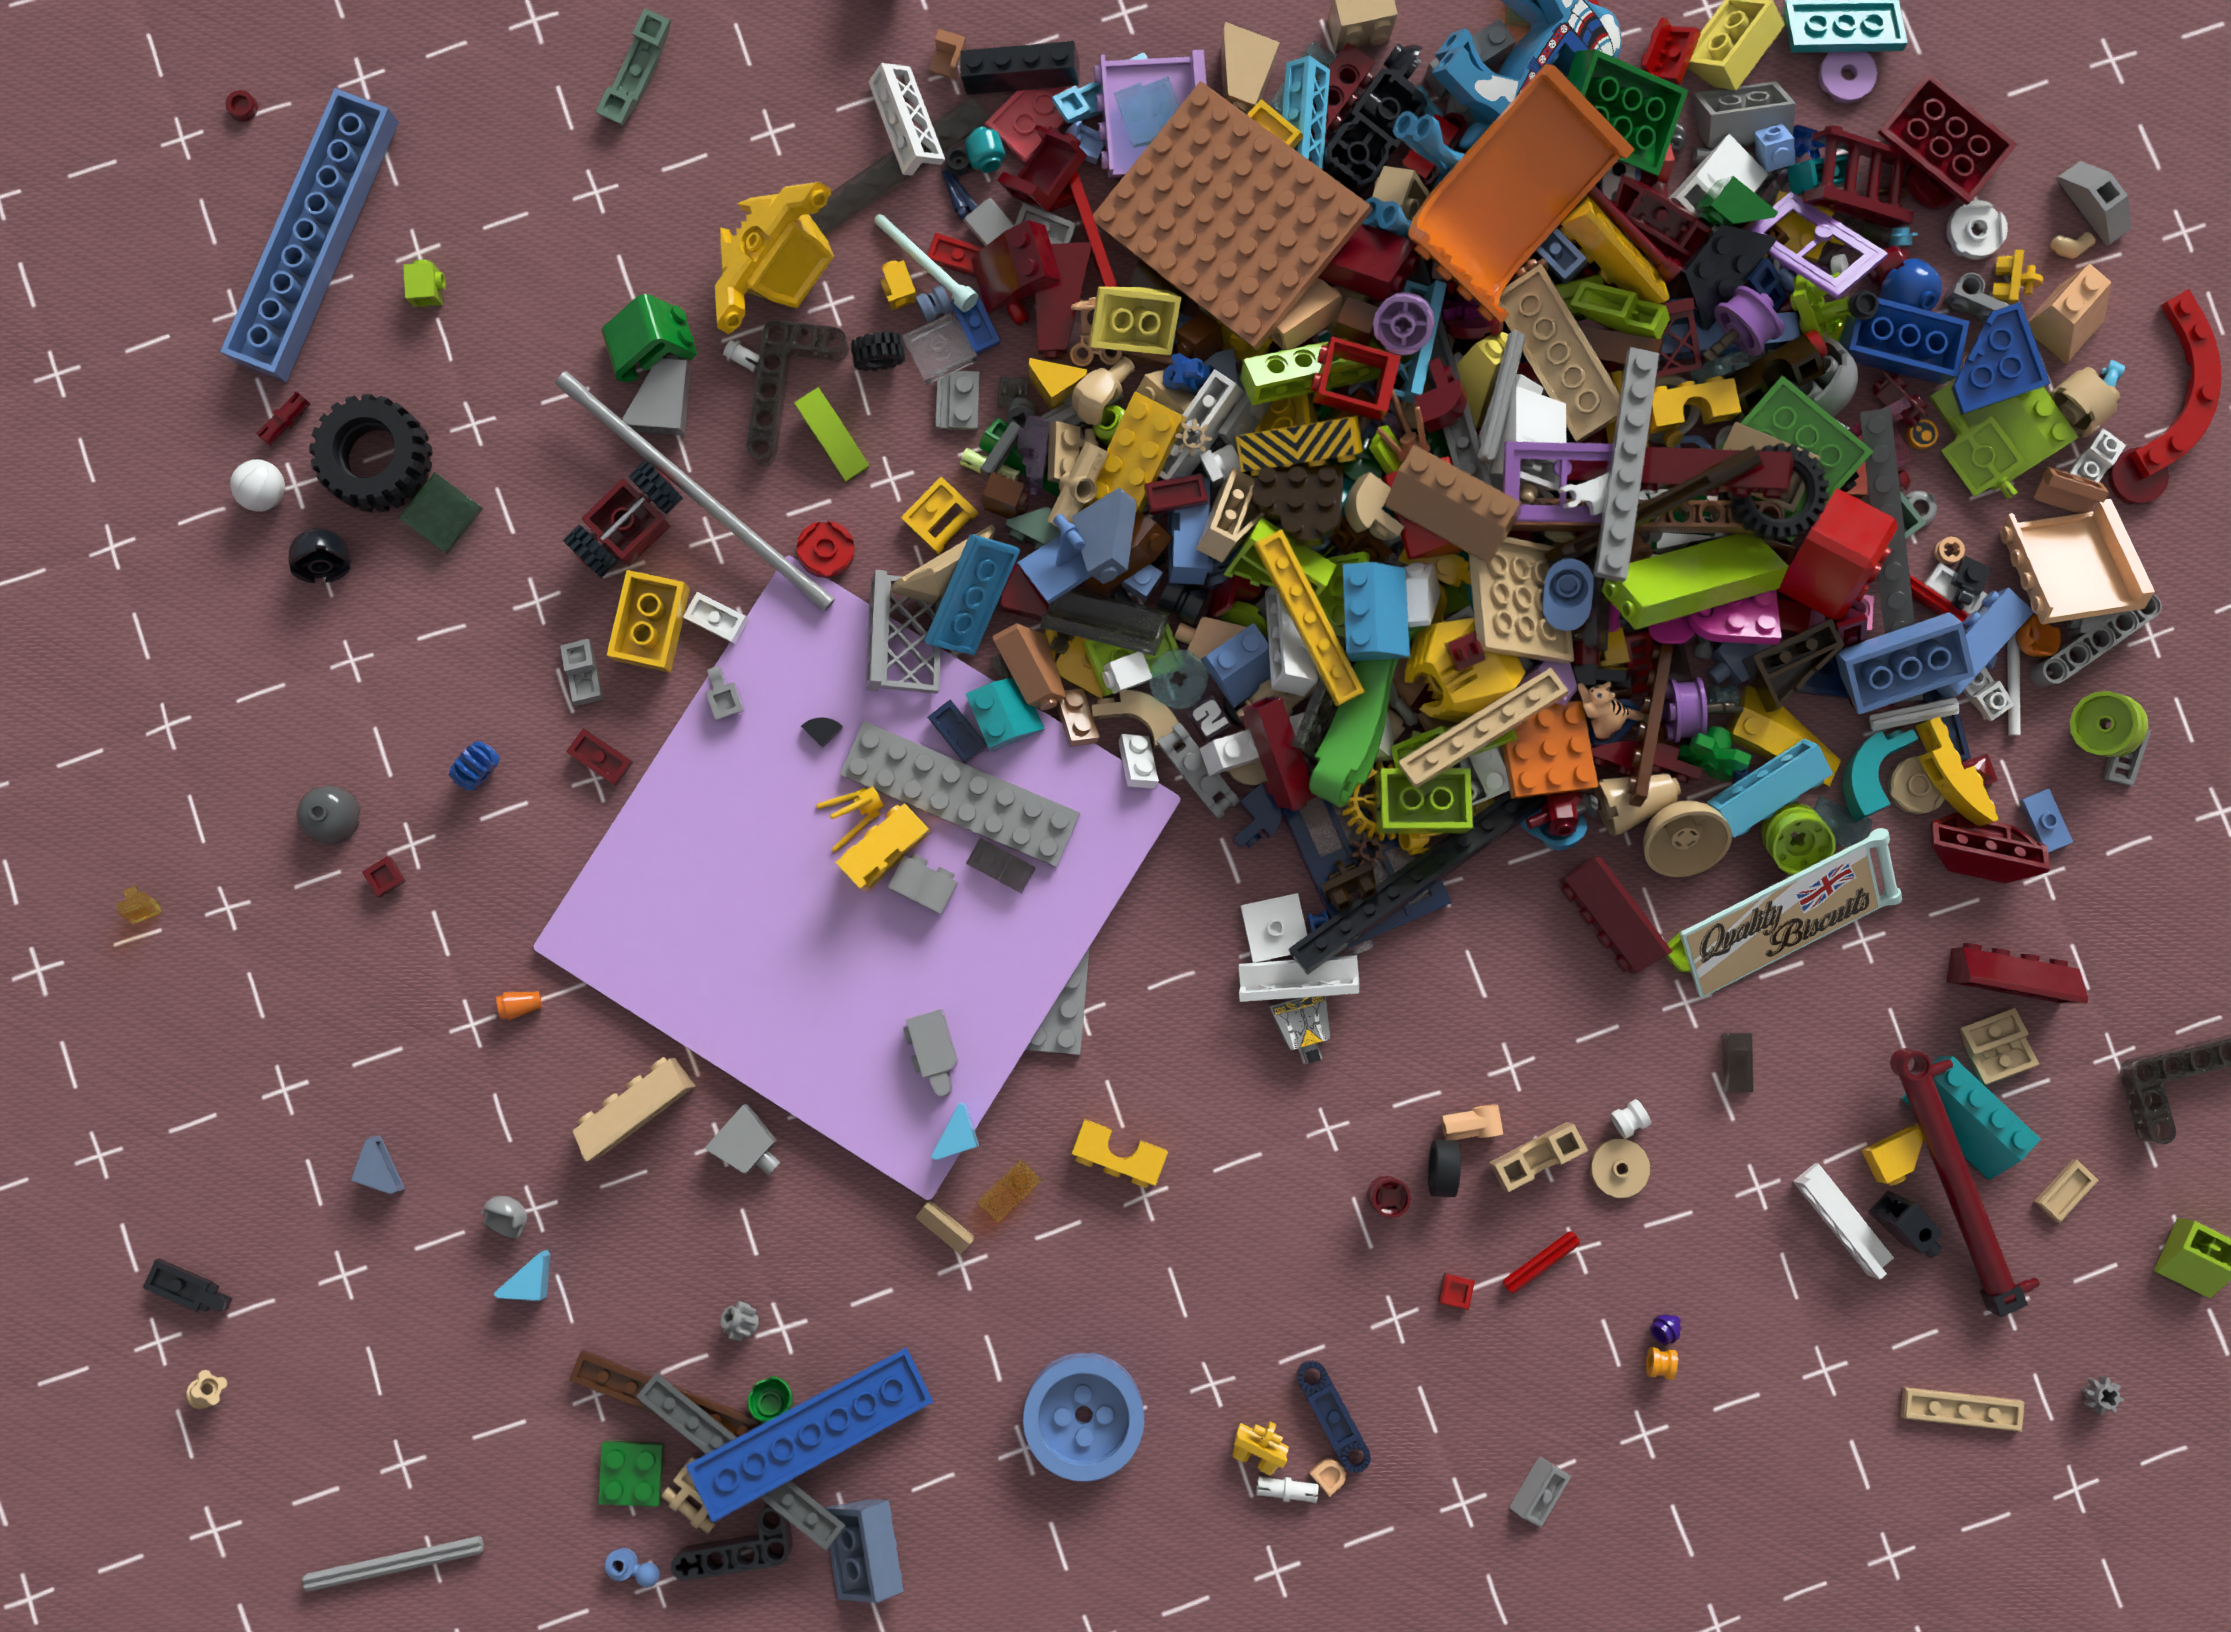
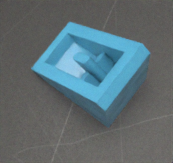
M958 1103L931 1158L938 1160L979 1146L966 1104Z
M547 1250L540 1252L493 1294L497 1298L540 1301L546 1298L551 1254Z

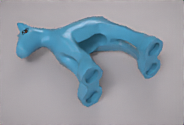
M1405 111L1397 117L1393 128L1395 136L1416 153L1434 163L1440 170L1434 185L1435 188L1465 154L1453 151L1443 143L1439 121L1433 116L1426 114L1418 119L1412 112ZM1371 197L1365 201L1371 205L1373 211L1362 224L1410 238L1408 231L1412 220L1406 219L1398 203L1394 201L1384 202L1376 197Z

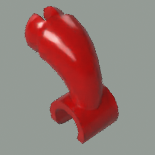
M1018 301L1006 306L1011 319L1016 325L1023 326L1022 322L1024 320L1028 323L1029 315Z

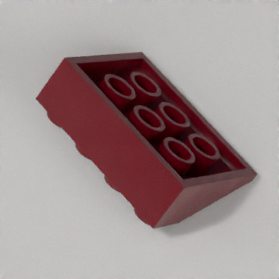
M1929 72L1912 89L1877 132L1966 205L1973 200L2017 146V143Z

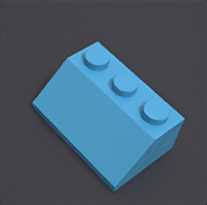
M1375 562L1343 564L1346 653L1349 662L1410 658L1406 569Z

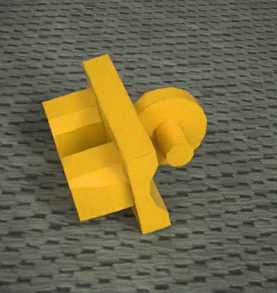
M2015 250L2014 256L1997 257L1995 275L2012 277L2011 283H1994L1993 298L2013 305L2018 302L2020 286L2024 287V295H2032L2033 287L2043 284V276L2035 273L2036 266L2028 265L2026 273L2021 274L2024 250Z
M1271 1421L1268 1422L1265 1428L1255 1424L1253 1429L1240 1423L1236 1430L1232 1456L1241 1462H1247L1251 1453L1260 1457L1257 1468L1271 1476L1278 1467L1284 1468L1287 1462L1286 1455L1289 1446L1281 1443L1283 1437L1274 1433L1276 1424Z

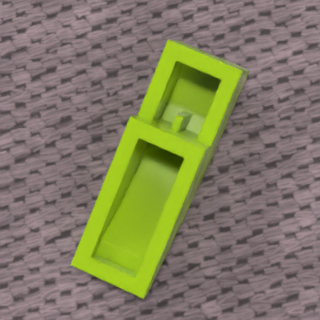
M1583 280L1570 304L1572 309L1607 327L1625 334L1655 339L1661 338L1670 320L1665 305L1639 300L1636 292Z
M819 387L794 402L797 410L845 482H848L870 467Z

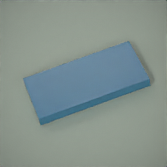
M970 534L924 641L932 646L975 656L1020 553V549L1009 544Z

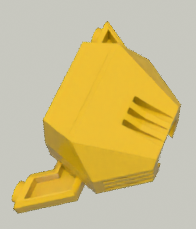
M821 182L786 186L779 194L752 197L737 203L742 211L750 214L746 215L747 221L741 222L742 228L736 229V236H733L729 229L720 228L722 276L714 286L718 329L730 334L741 325L742 319L745 316L744 295L746 292L793 308L799 307L834 258L828 240L809 215L819 212L826 205L831 195L829 187Z
M1438 582L1441 595L1433 615V623L1414 636L1410 658H1408L1405 668V683H1413L1419 675L1425 676L1423 683L1429 684L1427 691H1433L1432 698L1437 700L1424 703L1419 709L1432 718L1461 723L1515 690L1526 672L1517 656L1483 651L1486 660L1455 672L1444 643L1473 631L1476 633L1475 617L1445 622L1443 618L1448 599L1445 588Z

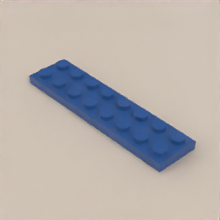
M906 1347L687 1464L686 1467L712 1522L934 1401Z

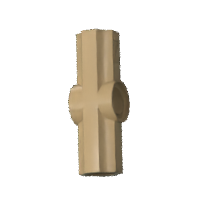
M1085 442L1072 470L1065 473L1060 479V494L1047 522L1056 526L1053 519L1055 516L1063 514L1069 523H1073L1072 516L1080 512L1085 503L1093 500L1097 492L1095 481L1109 455L1107 451L1092 443Z

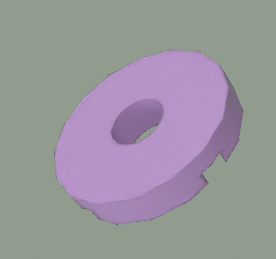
M1829 52L1821 63L1818 73L1820 87L1824 93L1827 92L1834 101L1845 104L1858 102L1864 98L1875 85L1877 78L1875 61L1868 52ZM1841 70H1850L1854 75V79L1850 81L1844 79L1841 75Z

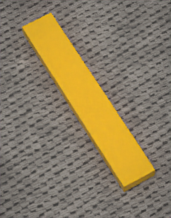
M1283 530L1254 543L1253 545L1335 706H1339L1364 693Z

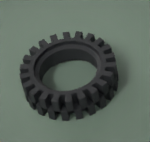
M1778 443L1772 447L1767 445L1761 450L1756 451L1792 453L1794 457L1793 470L1802 478L1806 488L1804 505L1796 515L1786 519L1767 517L1756 508L1751 493L1750 497H1734L1729 492V498L1732 499L1730 504L1731 511L1735 510L1737 514L1735 519L1737 522L1742 521L1744 524L1742 528L1747 532L1752 530L1755 532L1753 535L1758 538L1761 536H1765L1766 540L1793 538L1813 525L1820 518L1819 515L1825 510L1826 505L1824 504L1829 497V493H1826L1829 481L1824 480L1823 477L1826 474L1824 467L1821 469L1818 467L1817 463L1820 461L1816 457L1811 459L1808 456L1809 451L1806 449L1799 451L1797 450L1798 446L1793 444L1789 447L1784 446L1785 443Z

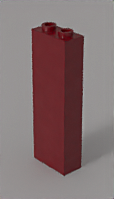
M1361 224L1319 275L1318 279L1384 302V300L1394 294L1401 293L1410 274H1414L1420 264V256H1418L1414 249L1417 244L1401 236Z

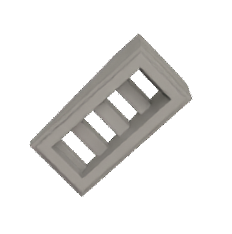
M2151 730L2147 731L2145 740L2135 751L2122 756L2130 758L2129 764L2118 762L2120 757H2107L2103 779L2134 786ZM2116 767L2127 770V774L2115 773Z

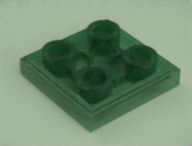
M434 472L399 516V519L448 554L483 508Z

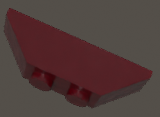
M1955 812L1939 820L1932 821L1930 824L1932 848L1949 872L2007 884L2050 871L2048 846L2041 842L2037 843L2031 836L2013 825L1995 821L1977 826L1962 814Z

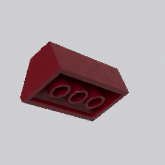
M1600 855L1586 859L1559 879L1563 885L1560 889L1569 901L1572 902L1574 900L1580 908L1578 913L1586 924H1592L1598 931V934H1596L1597 939L1606 949L1611 948L1616 955L1614 960L1623 972L1628 971L1630 974L1638 973L1673 952Z
M1963 943V947L1951 948L1947 983L2060 1004L2088 1003V995L2080 970L2068 967V961L2050 959L2049 963L2040 962V956L2021 954L2019 958L2010 956L2011 951L1998 948H1992V952L1981 951V945Z

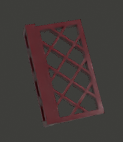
M1693 297L1661 304L1667 307L1670 320L1660 339L1662 340L1665 334L1679 342L1670 357L1661 351L1660 356L1667 361L1662 369L1657 371L1656 378L1701 369L1702 362L1693 313L1695 309ZM1687 318L1688 331L1682 339L1669 331L1675 320ZM1592 319L1577 322L1579 326L1608 331L1615 330ZM1688 337H1690L1691 345L1685 342ZM1682 346L1692 351L1694 364L1682 366L1674 360ZM1670 363H1672L1674 366L1677 367V368L1667 369V367L1670 365ZM1618 366L1615 367L1614 369H1612L1611 371H1609V376H1610V378H1611L1610 373L1615 372L1616 369L1618 368Z

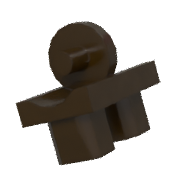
M1341 860L1335 861L1337 870L1328 874L1329 881L1321 884L1327 903H1332L1339 912L1352 905L1348 894L1359 890L1363 899H1369L1377 895L1376 879L1370 862L1359 867L1353 862L1344 867Z

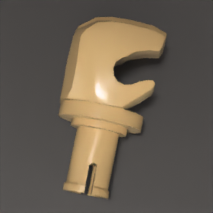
M1122 356L1109 370L1099 368L1092 371L1074 387L1072 406L1083 422L1097 426L1101 424L1104 407L1111 399H1117L1122 394L1123 390L1120 383L1130 373L1135 371V366L1129 358Z

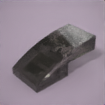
M982 838L978 840L966 862L970 867L1021 894L1036 869L1034 866Z

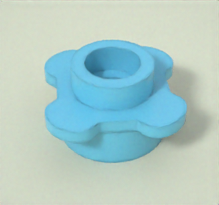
M1910 227L1892 228V234L1884 235V238H1889L1888 246L1913 245V236H1918V233H1910Z

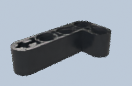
M766 1504L757 1520L759 1534L683 1547L671 1563L672 1574L681 1581H688L781 1565L787 1560L793 1548L790 1521L769 1504ZM769 1511L776 1512L780 1517V1523L772 1524L768 1522L766 1513ZM773 1542L781 1543L784 1546L785 1552L783 1554L773 1553L770 1544ZM740 1548H751L754 1552V1558L745 1559L740 1553ZM710 1553H721L724 1557V1563H714L711 1560ZM684 1558H686L687 1562L689 1563L694 1562L691 1568H688V1565L686 1563L682 1564V1560Z

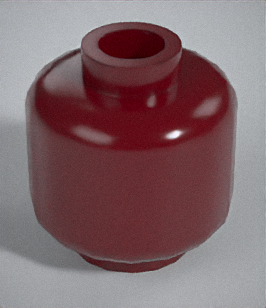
M1893 245L1884 249L1888 253L1887 258L1867 274L1872 284L1877 282L1882 287L1884 280L1893 268L1898 270L1901 266L1905 265L1902 263L1903 261L1911 259L1906 248L1900 249L1898 246Z

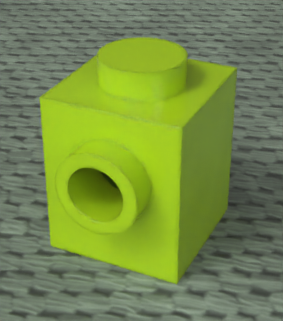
M415 260L413 264H403L405 299L413 307L443 305L442 290L446 288L443 272L433 262L428 260Z

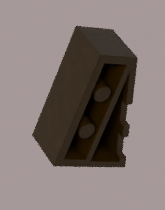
M1829 619L1781 641L1779 645H1772L1743 659L1744 667L1766 712L1779 710L1816 671H1819L1844 646V642L1833 620Z

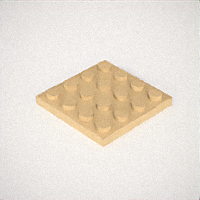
M1506 537L1490 564L1469 553L1476 638L1483 651L1568 664L1574 661L1571 630L1563 631L1554 628L1547 622L1543 614L1545 578L1548 570L1551 568L1544 553L1555 548V546Z

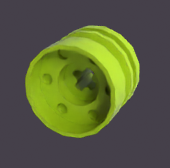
M1797 802L1786 804L1776 810L1772 817L1763 821L1761 841L1778 867L1789 875H1795L1834 855L1836 845L1831 829L1818 813L1808 805ZM1793 832L1797 833L1795 837L1791 836Z

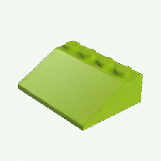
M1954 380L1929 398L1957 437L1959 432L1949 421L1954 417L1959 425L1962 426L1956 418L1960 411L1951 389L1955 382ZM2044 387L1962 415L1970 427L1982 423L1993 415L2027 461L2013 471L2008 478L2009 481L2079 438ZM1996 486L1992 487L1991 489L1994 492L1995 490L1999 489V487Z

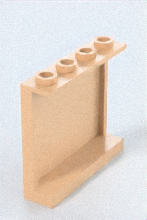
M2106 499L2104 503L2098 502L2094 512L2017 523L2014 514H2009L2004 526L2001 528V540L2008 547L2011 563L2018 570L2021 577V586L2027 591L2031 600V609L2037 614L2041 624L2145 609L2155 592L2111 499Z

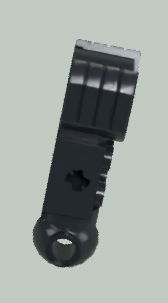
M1400 43L1396 45L1383 63V66L1387 69L1382 68L1372 79L1341 123V127L1324 147L1322 170L1330 176L1332 175L1335 180L1357 196H1361L1375 181L1383 166L1388 162L1389 156L1402 142L1393 132L1397 117L1405 111H1410L1418 118L1427 105L1423 93L1408 80L1422 61L1417 57L1422 49L1419 45L1402 46Z

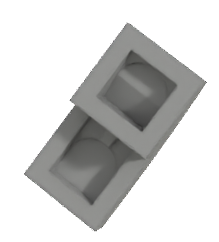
M585 639L560 645L564 671L568 676L571 699L575 707L604 700L590 640Z

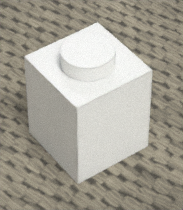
M1142 651L1114 660L1103 666L1104 672L1102 676L1104 683L1108 689L1111 688L1113 694L1138 686L1152 679Z

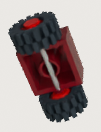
M646 460L628 476L643 493L639 494L622 478L581 518L598 535L596 539L580 524L563 539L564 543L600 578L618 563L602 544L604 546L608 545L630 566L670 527L669 523L649 503L651 501L654 502L667 515L683 499L672 484Z

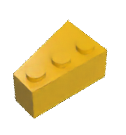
M905 803L901 807L899 805L894 806L885 815L887 819L880 825H875L869 829L860 842L849 848L835 862L865 892L870 891L902 860L903 856H907L932 832Z

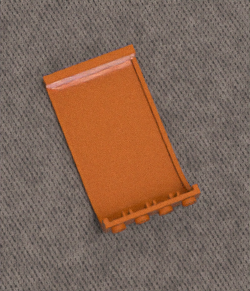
M1545 64L1429 194L1415 214L1410 224L1408 235L1417 244L1414 248L1415 251L1426 261L1431 258L1438 265L1435 270L1445 280L1449 281L1452 278L1459 286L1456 291L1468 302L1473 299L1479 305L1476 310L1487 321L1490 322L1493 318L1502 323L1510 314L1505 309L1499 307V300L1513 275L1620 157L1627 159L1635 149L1556 66Z

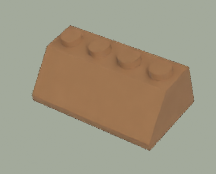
M1416 445L1412 447L1399 468L1384 504V507L1488 564L1494 558L1521 514L1520 501Z

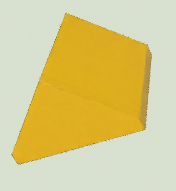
M1032 358L1029 359L1028 363L1030 381L1050 411L1061 405L1073 393L1074 387L1087 375V369Z

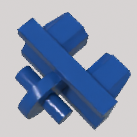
M1180 353L1173 354L1172 361L1175 364L1169 365L1165 369L1163 381L1172 390L1182 388L1196 396L1213 372L1214 367L1211 365L1204 366L1199 358L1189 359Z

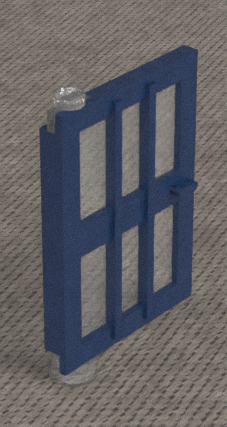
M1380 761L1383 763L1384 768H1387L1388 762ZM1374 762V765H1373L1374 770H1375V766H1376V764H1377L1378 762ZM1375 780L1367 781L1364 785H1361L1358 797L1372 794ZM1317 796L1307 801V806L1300 810L1290 811L1288 808H1281V813L1330 920L1339 911L1332 903H1327L1321 884L1329 881L1328 874L1337 870L1335 861L1341 860L1344 867L1354 862L1358 867L1359 861L1357 858H1350V855L1355 853L1356 850L1351 843L1353 841L1362 843L1361 835L1367 833V830L1364 829L1363 832L1357 835L1355 831L1359 825L1357 823L1350 827L1347 825L1352 816H1342V811L1349 808V806L1338 807ZM1360 808L1361 812L1367 819L1376 823V821H1373V814L1371 813V811L1365 808ZM1385 834L1384 840L1379 842L1381 845H1387L1381 853L1386 860L1384 862L1375 860L1376 868L1373 870L1376 879L1375 885H1379L1421 855H1409V851L1403 850L1399 843L1398 834H1396V838L1393 840H1389ZM1367 845L1362 850L1363 854H1369L1370 858L1375 853L1374 849H1368ZM1442 880L1435 883L1344 948L1347 956H1355L1375 947L1372 938L1451 904L1452 901ZM1359 890L1348 894L1352 903L1362 897Z

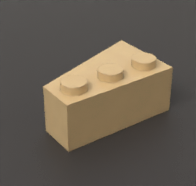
M1234 467L1232 468L1218 490L1196 550L1223 562L1244 542L1261 517L1265 520L1267 519V516L1261 513L1258 508L1256 509L1254 505L1252 489L1256 481L1255 478Z

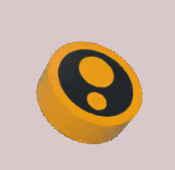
M1921 419L1914 428L1908 427L1906 431L1908 444L1917 450L1927 449L1938 438L1937 427L1933 422L1926 419Z

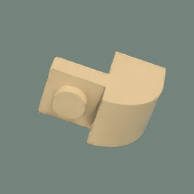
M1371 472L1359 476L1350 489L1345 500V515L1349 525L1355 532L1359 533L1370 528L1372 535L1387 541L1398 537L1404 526L1381 509L1386 502L1391 487Z

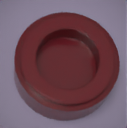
M236 90L226 99L225 105L228 113L238 121H249L257 114L258 104L247 91Z

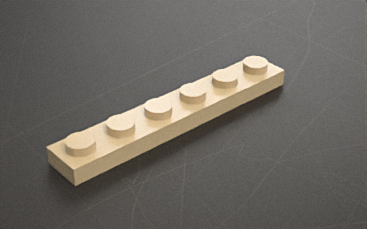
M1549 668L1398 761V766L1413 787L1417 789L1568 695V689L1553 669Z

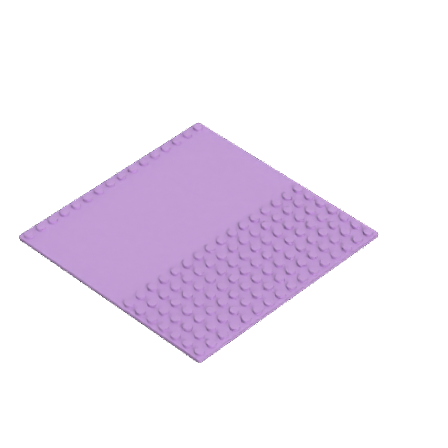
M786 556L785 559L811 581L816 582L835 598L834 603L827 611L823 612L805 597L801 590L776 570L748 613L747 618L749 621L736 644L730 642L714 666H719L722 669L726 685L733 682L736 684L745 711L716 721L706 692L714 689L708 675L534 943V950L922 1198L930 1200L934 1197L961 1154L959 1152L938 1160L931 1158L958 1103L962 1102L967 1105L974 1130H976L1179 805L1180 796L1160 783L1157 784L1155 789L1127 787L1121 759L1095 743L1069 747L1063 724L1036 707L1045 730L993 752H990L987 746L966 764L1080 812L1058 867L1056 868L906 804L932 831L906 857L911 858L912 854H915L927 860V867L937 871L941 867L955 874L953 880L958 882V885L942 915L888 888L900 862L870 891H863L835 862L849 848L860 842L869 829L875 825H880L887 819L885 815L894 806L899 805L901 807L904 803L876 791L884 805L883 808L878 810L880 816L871 820L837 852L832 851L833 846L864 819L868 813L861 815L857 808L836 819L830 818L832 813L854 803V799L822 809H817L816 807L818 803L856 792L864 787L868 789V787L840 775L863 721L962 762L927 717L951 699L985 741L965 693L995 681L940 648L939 692L937 694L879 688L878 691L866 690L869 604L828 578L816 577L810 574L801 566L799 560L792 556ZM889 617V620L897 629L902 626L901 623ZM905 628L901 632L911 644L921 637L909 628ZM896 636L888 642V648L896 657L906 649ZM924 640L915 647L925 660L933 654V648ZM911 652L900 659L910 672L921 664ZM933 660L929 662L931 666L933 665ZM895 664L887 670V680L900 681L905 677V674ZM924 667L914 674L921 684L932 685V675ZM824 717L837 721L843 728L822 748L801 727L802 724L814 718ZM939 1009L944 1011L958 1059L955 1068L948 1070L952 1081V1092L942 1097L934 1094L935 1091H933L934 1088L931 1086L929 1076L923 1078L921 1072L916 1073L912 1062V1056L916 1055L913 1043H907L903 1027L908 1026L906 1019Z

